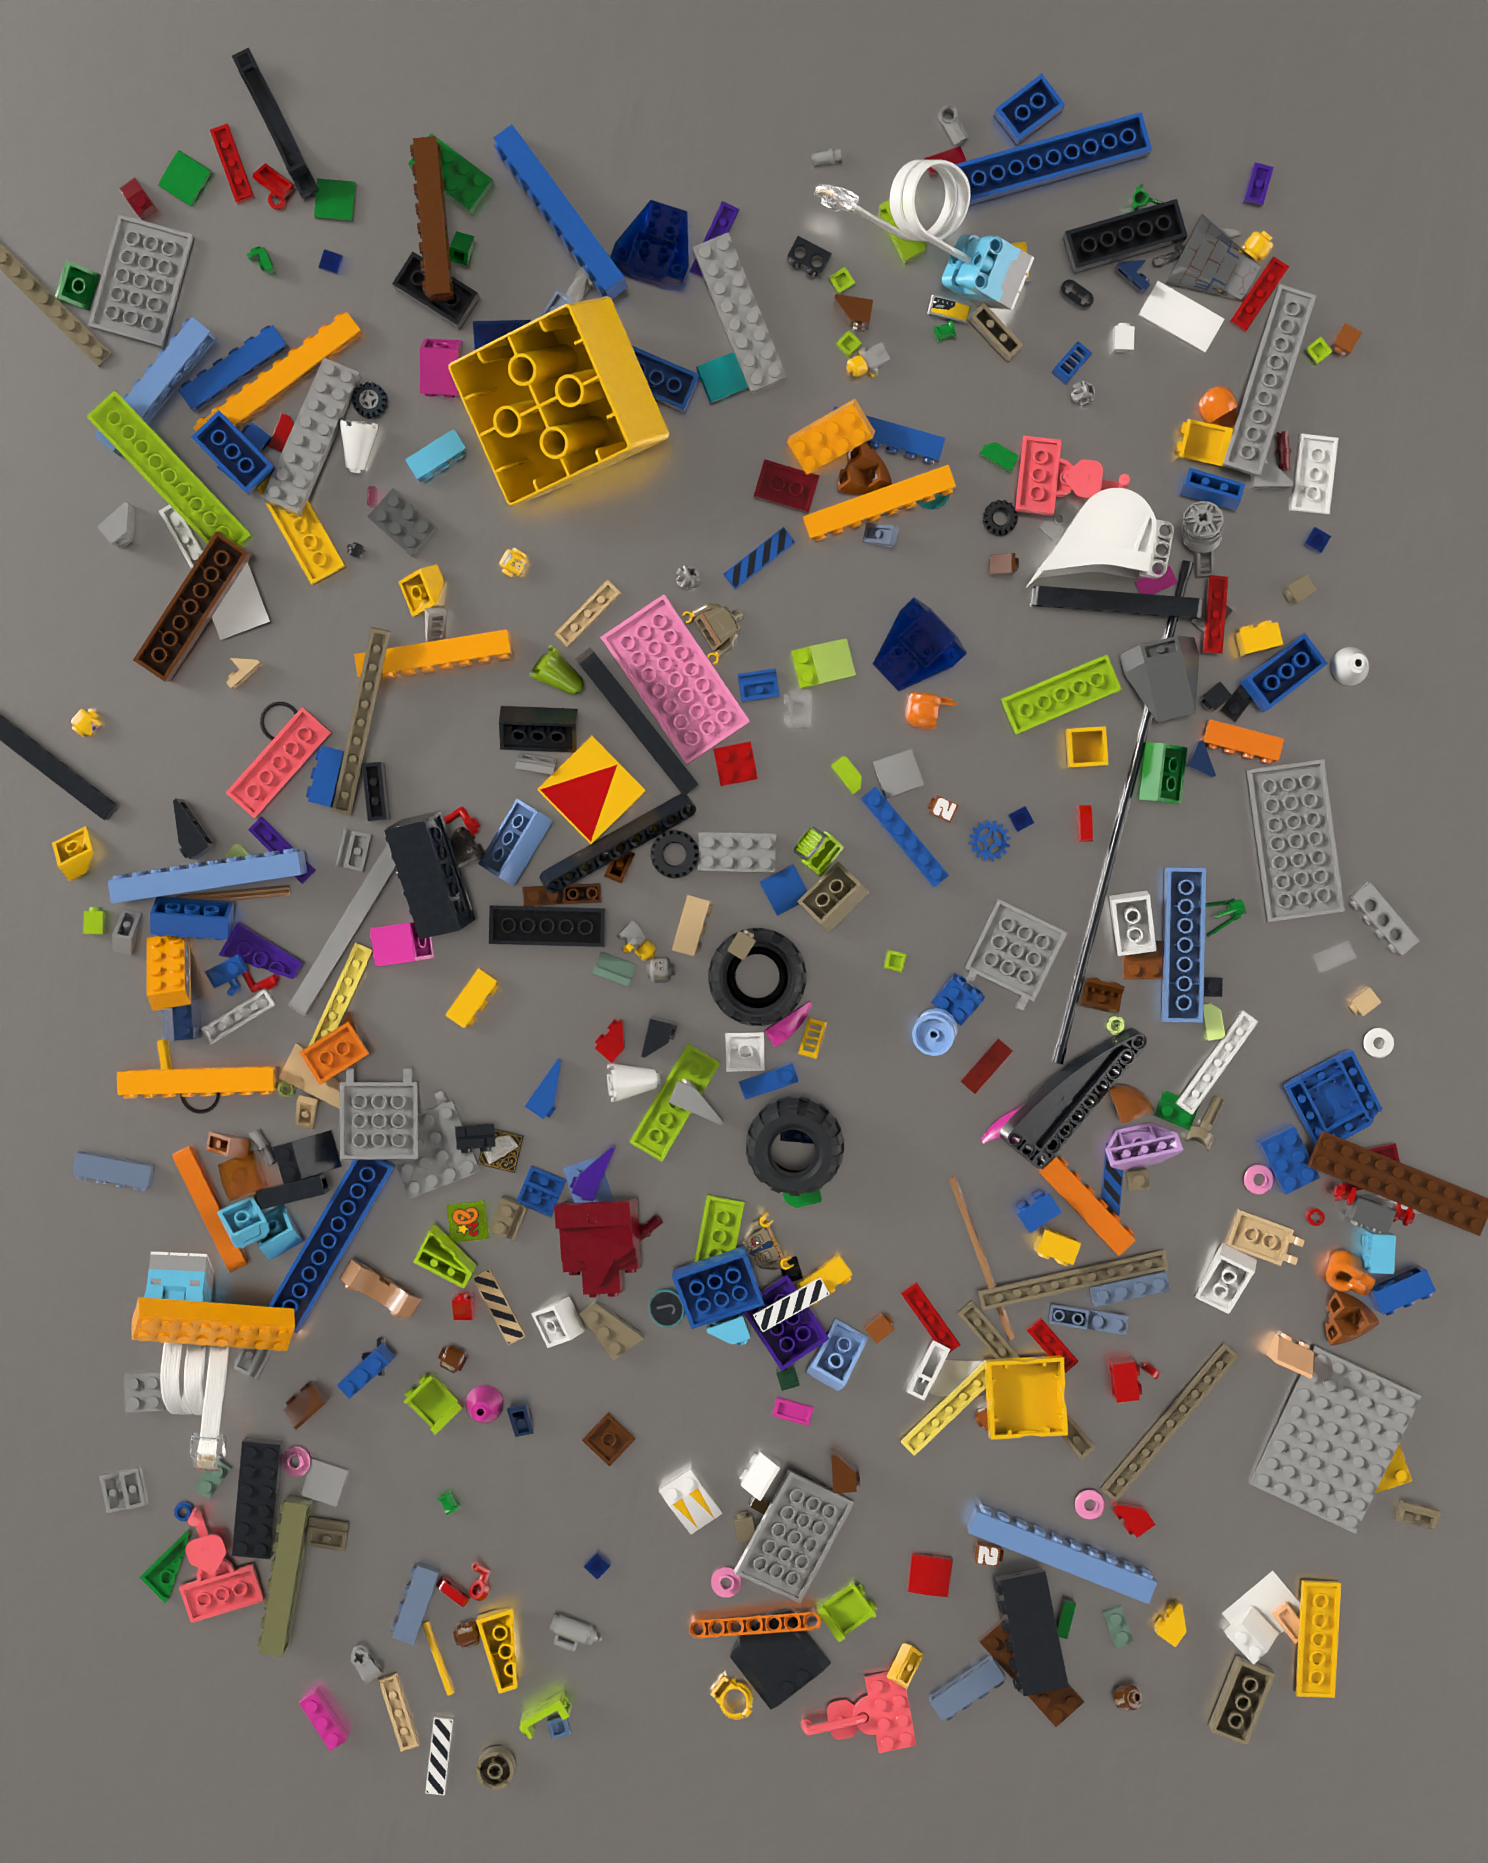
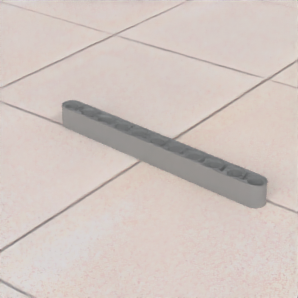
M388 843L288 1005L290 1009L303 1017L311 1009L396 870Z

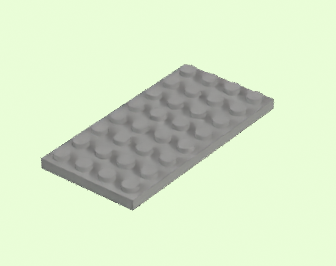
M1324 759L1246 770L1267 922L1345 912Z

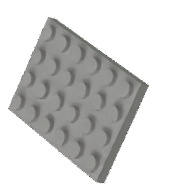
M118 214L88 326L164 347L194 236Z
M788 1470L734 1570L735 1574L801 1603L852 1509L854 1501Z

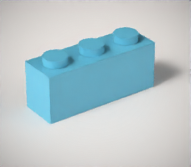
M453 429L405 460L418 481L423 480L425 482L433 477L432 473L448 468L451 461H459L465 457V453L468 450Z

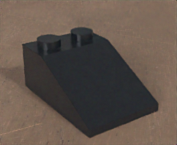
M174 799L173 806L178 842L181 846L179 850L185 858L197 860L215 848V845L183 799Z
M332 1130L273 1147L283 1184L342 1167Z

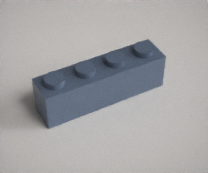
M79 1151L75 1155L72 1175L77 1176V1179L82 1181H89L90 1178L95 1179L96 1183L99 1184L111 1182L115 1183L116 1187L126 1188L128 1185L133 1186L134 1190L145 1191V1189L151 1188L155 1165Z
M1162 1270L1091 1286L1089 1290L1092 1304L1094 1307L1168 1292L1170 1288L1167 1273Z
M419 1562L417 1567L413 1566L410 1577L413 1578L411 1585L407 1584L403 1593L406 1596L405 1602H400L397 1613L400 1614L398 1621L394 1620L390 1630L394 1632L393 1639L414 1645L441 1569Z
M990 1656L930 1696L929 1702L942 1722L946 1719L951 1720L957 1715L956 1712L969 1708L977 1698H984L993 1687L996 1689L1003 1685L1006 1679L1005 1674L995 1659Z

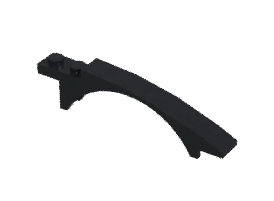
M249 47L232 55L238 71L276 144L301 198L319 191Z

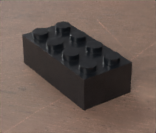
M412 251L393 281V287L460 329L480 298L478 292L452 276L454 300L431 302L429 297H426L423 292L422 281H426L421 272V262L424 261V258Z

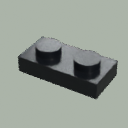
M1241 683L1232 693V697L1220 709V712L1234 723L1253 700Z

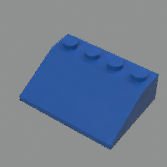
M746 1246L673 1270L672 1278L691 1329L764 1305Z

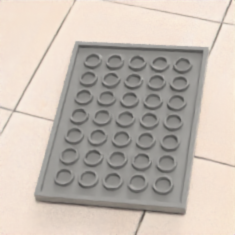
M1314 1346L1312 1350L1314 1352L1313 1376L1311 1379L1303 1375L1300 1376L1249 1483L1356 1534L1422 1396L1322 1348Z

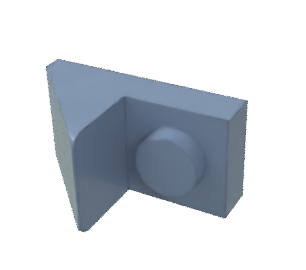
M866 523L862 542L891 548L895 546L899 527Z

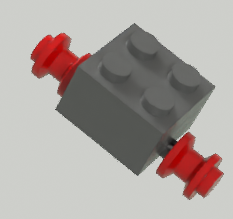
M1340 1183L1339 1186L1336 1185L1333 1190L1335 1201L1346 1200L1348 1208L1345 1216L1355 1226L1364 1228V1225H1366L1368 1229H1371L1370 1231L1382 1235V1232L1389 1233L1392 1222H1395L1397 1219L1401 1220L1404 1226H1407L1409 1223L1412 1224L1415 1213H1413V1208L1411 1207L1405 1210L1401 1208L1400 1203H1397L1395 1207L1390 1208L1389 1206L1358 1196L1356 1194L1357 1188L1352 1187L1349 1190L1345 1188L1344 1183Z

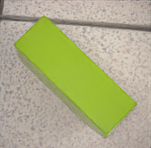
M842 756L831 765V768L853 795L861 789L862 776L846 756Z

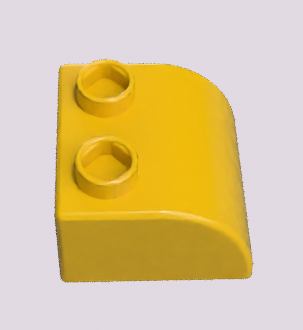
M608 296L564 304L449 364V371L506 502L511 506L588 477L669 437V431L612 299Z

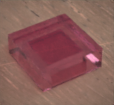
M369 486L367 491V505L370 508L377 506L378 489L375 486Z

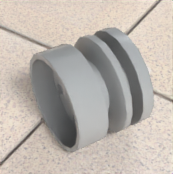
M1200 501L1190 505L1184 512L1182 538L1184 544L1190 550L1206 553L1213 551L1220 545L1223 536L1224 516L1222 510L1217 505L1211 502Z

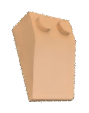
M1284 1333L1281 1336L1275 1334L1266 1355L1275 1363L1311 1379L1313 1376L1314 1352L1309 1349L1310 1345L1302 1341L1295 1343L1292 1341L1293 1337Z

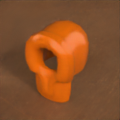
M1224 386L1211 388L1199 401V410L1202 417L1210 424L1234 428L1238 416L1236 412L1238 406L1234 394Z
M911 692L907 707V720L915 728L923 730L934 729L937 723L939 704L957 706V702L948 697H939L936 694Z
M1341 1250L1331 1255L1327 1265L1326 1281L1335 1290L1340 1292L1351 1290L1366 1296L1371 1292L1376 1281L1361 1270L1363 1261L1354 1253Z

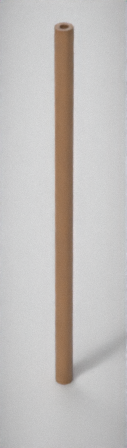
M956 1176L952 1177L949 1181L988 1287H997ZM1004 1306L997 1307L1008 1341L1015 1339Z

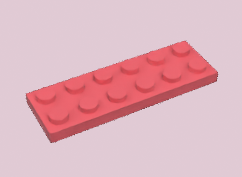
M302 707L228 789L226 794L253 818H256L328 738L331 732Z

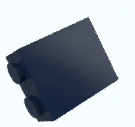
M199 999L191 1000L189 1005L161 1009L163 1040H192L202 1037Z

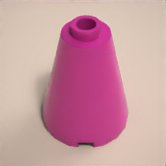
M485 1385L474 1388L468 1394L465 1403L466 1411L470 1418L481 1424H488L497 1420L504 1406L500 1392L494 1387Z

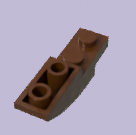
M572 884L555 894L548 893L544 886L522 887L523 906L601 902V884Z

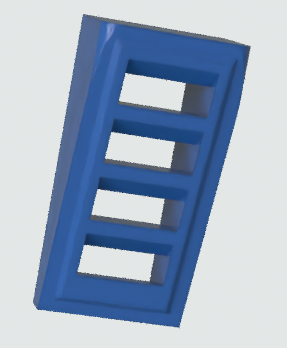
M1077 341L1055 366L1052 374L1067 385L1092 355V352ZM1077 350L1079 353H1081V354L1084 356V358H1081V357H1080L1077 353H1075L1074 351ZM1070 356H1072V357H1073L1075 360H1077L1079 363L1077 364L1075 361H1073V360L1070 358ZM1065 362L1068 363V364H1069L1072 368H1074V369L1072 370L1071 368H1069V367L1065 364Z

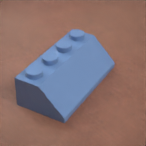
M516 799L478 864L498 878L514 886L553 820L523 801Z

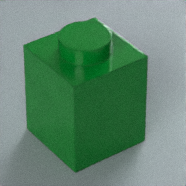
M456 231L450 245V260L452 262L467 266L473 252L475 236Z

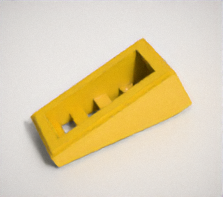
M808 1017L798 1054L817 1059L827 1022ZM810 1024L821 1027V1030L810 1028ZM808 1031L819 1034V1037L808 1035ZM806 1039L817 1041V1044L806 1043ZM806 1046L815 1049V1051L810 1052L803 1049Z

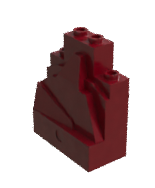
M638 1198L624 1201L567 1203V1201L554 1205L555 1228L559 1229L563 1273L569 1272V1275L573 1276L580 1275V1272H582L583 1295H589V1298L601 1297L600 1294H608V1297L619 1296V1293L625 1291L623 1270H625V1273L637 1272L636 1269L642 1267Z

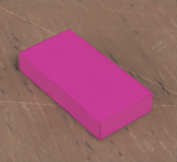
M1169 565L1162 577L1158 579L1144 577L1134 583L1140 594H1156L1178 582ZM1162 569L1155 572V574H1160Z
M777 1397L772 1416L809 1426L814 1407Z

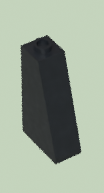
M324 1172L293 1182L259 1189L256 1191L254 1199L257 1205L260 1206V1210L324 1195L330 1189Z

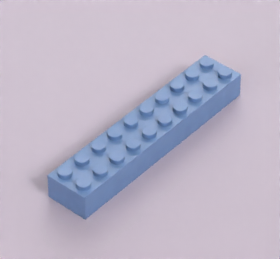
M298 848L283 850L284 854H280L279 851L264 853L265 857H261L259 853L247 855L245 860H242V856L227 858L225 863H223V859L207 861L208 865L200 862L188 864L189 868H186L185 865L169 867L170 871H167V868L151 870V874H148V870L132 873V877H129V873L115 875L113 880H108L111 904L306 874L308 871L305 852L299 851Z
M974 1505L966 1525L969 1534L1149 1604L1157 1585V1581L1149 1569L1144 1567L1140 1569L1135 1568L1133 1563L1126 1560L1122 1562L1117 1561L1115 1556L1105 1553V1555L1097 1553L1098 1550L1091 1546L1084 1548L1080 1546L1078 1541L1062 1539V1535L1058 1533H1046L1044 1528L1037 1525L1033 1527L1026 1525L1027 1522L1020 1518L1013 1520L1008 1518L1009 1515L1002 1511H998V1513L991 1511V1508L987 1505Z

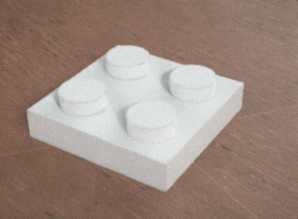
M764 1032L725 1033L726 1072L765 1071Z

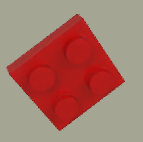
M751 741L713 749L720 786L758 779Z

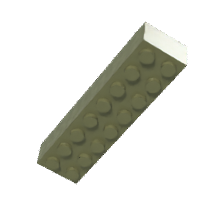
M290 1494L280 1506L279 1515H282V1518L278 1522L276 1534H279V1537L275 1541L273 1553H276V1556L270 1566V1571L273 1574L267 1584V1590L270 1592L264 1602L266 1613L261 1620L260 1628L263 1631L261 1636H259L257 1647H260L259 1654L283 1657L288 1649L313 1499Z

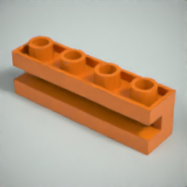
M1210 719L1207 720L1205 735L1202 738L1206 748L1217 750V747L1224 748L1225 753L1233 755L1236 752L1243 753L1242 757L1262 758L1261 762L1267 764L1279 761L1284 742L1283 738Z

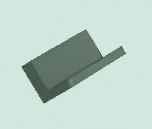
M601 952L592 973L628 987L636 964Z

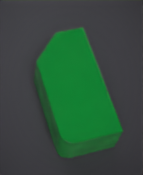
M997 442L984 445L979 453L981 457L1008 473H1011L1019 459L1017 454Z
M820 1189L813 1193H803L801 1196H790L789 1193L783 1192L785 1202L794 1208L822 1201Z
M1063 1599L1056 1622L1060 1638L1068 1639L1076 1608V1602Z

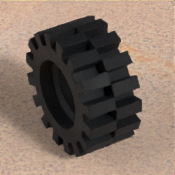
M1007 500L993 501L984 511L983 524L986 526V530L990 531L993 535H1007L1015 528L1018 522V513L1015 511L1012 503L1007 502ZM1001 510L1007 514L1008 521L1004 525H998L994 522L993 515L996 511Z

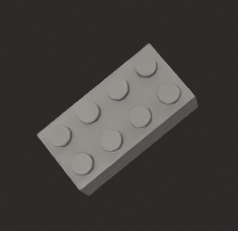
M699 832L698 871L775 873L776 834Z

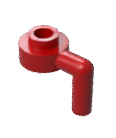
M459 807L444 817L446 823L449 824L461 816L464 824L473 836L480 832L478 829L480 827L479 822L475 817L471 818L464 807Z
M249 971L242 974L250 991L253 993L263 988H266L268 991L277 986L276 982L279 981L277 975L273 974L255 984Z
M474 1563L472 1570L480 1573L481 1577L472 1583L469 1595L477 1601H482L489 1593V1586L486 1582L490 1575V1570Z

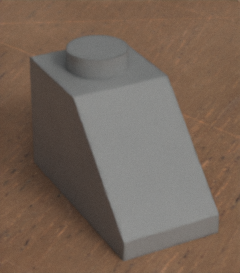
M1265 460L1259 477L1251 475V489H1290L1293 487V482L1274 463H1268V460Z
M122 910L112 934L113 952L127 955L132 954L137 941L142 916L141 912Z

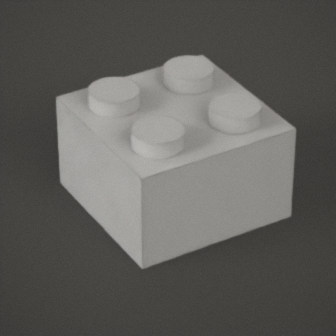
M161 1369L127 1371L123 1374L125 1413L164 1411L166 1409L161 1393Z

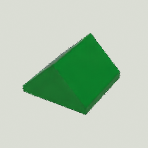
M66 260L55 298L62 303L89 311L100 274Z

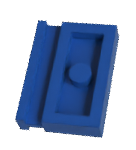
M776 668L738 674L742 702L780 697Z

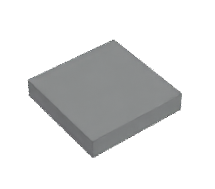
M312 1458L300 1495L337 1507L349 1469Z

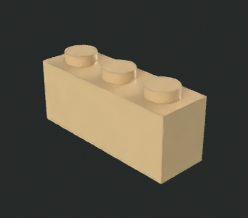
M687 895L673 944V951L690 956H695V953L699 954L702 942H699L701 934H705L707 924L704 923L705 917H710L712 905H709L710 901Z

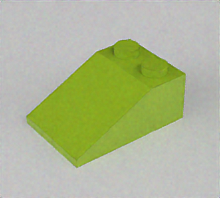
M847 638L791 651L800 690L856 676Z

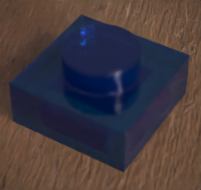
M324 249L318 268L337 275L343 255Z
M1313 527L1304 544L1321 554L1331 536L1317 527Z
M1026 806L1008 815L1017 832L1034 823Z
M596 1552L584 1565V1568L598 1580L611 1564Z

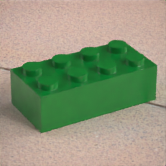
M437 138L441 150L444 194L472 215L495 185L494 181ZM413 157L408 163L411 170L412 164H415V161H413Z

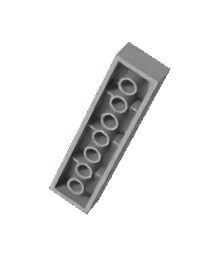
M729 233L694 246L693 253L744 375L750 394L785 381L787 376Z
M323 358L262 496L265 503L301 517L340 428V419H344L352 401V393L354 394V389L359 385L361 380L359 372Z

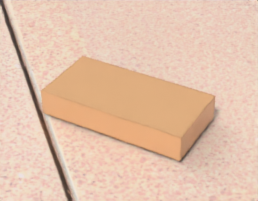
M1285 1601L1272 1611L1271 1614L1296 1644L1299 1637L1300 1620Z

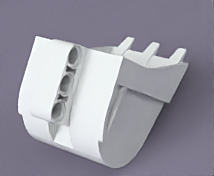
M1110 488L1093 495L1080 509L1048 558L1037 569L1026 588L1037 578L1085 572L1107 573L1133 579H1140L1142 577L1158 579L1167 570L1174 527L1170 522L1157 520L1146 500L1131 490ZM1161 526L1168 528L1169 534L1167 536L1160 534L1159 529ZM1156 546H1163L1165 554L1159 555L1156 552ZM1154 564L1161 567L1162 571L1160 574H1155L1152 571Z

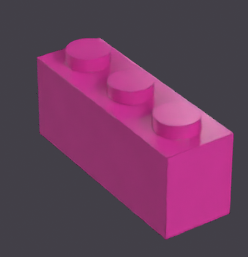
M318 1687L301 1698L299 1705L329 1751L347 1740L348 1732Z

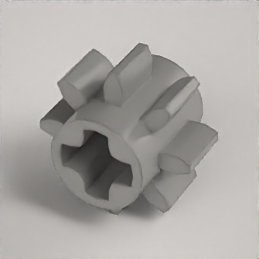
M1084 380L1073 385L1075 390L1071 392V396L1075 403H1081V406L1094 401L1092 396L1095 395V389L1091 383H1086Z
M685 565L675 573L678 576L676 579L677 584L683 589L688 588L690 590L700 582L697 579L699 573L692 566L687 567Z

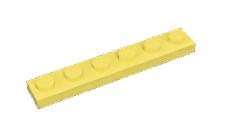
M355 942L309 1046L339 1028L372 955V949Z
M984 1362L901 1440V1443L914 1456L986 1388Z

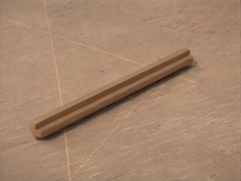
M289 885L185 894L177 895L176 898L233 901L290 895Z

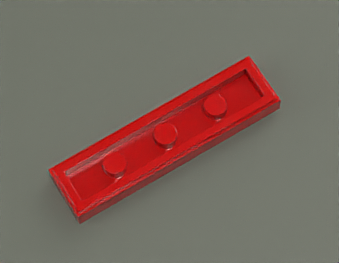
M228 123L210 129L235 202L240 203L254 198L255 196Z
M1273 256L1230 322L1246 332L1289 266Z
M1208 576L1202 653L1223 654L1229 579L1227 576Z
M917 1282L901 1292V1295L935 1342L949 1348V1353L961 1345Z

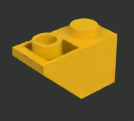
M1178 1599L1175 1602L1172 1601L1167 1606V1613L1163 1618L1160 1617L1155 1623L1156 1628L1154 1629L1157 1635L1174 1647L1178 1645L1187 1632L1183 1606Z

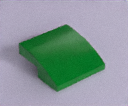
M179 150L165 170L158 186L191 206L194 204L201 188H204L212 170Z

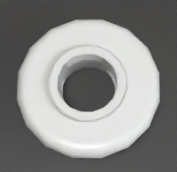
M1374 1028L1366 1034L1364 1048L1372 1057L1383 1058L1393 1050L1394 1039L1386 1029ZM1377 1037L1384 1040V1045L1380 1049L1376 1048L1373 1044Z

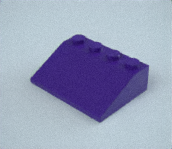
M788 1275L760 1290L764 1301L763 1306L743 1312L781 1371L830 1339L809 1307L764 1332L760 1329L753 1314L797 1290Z

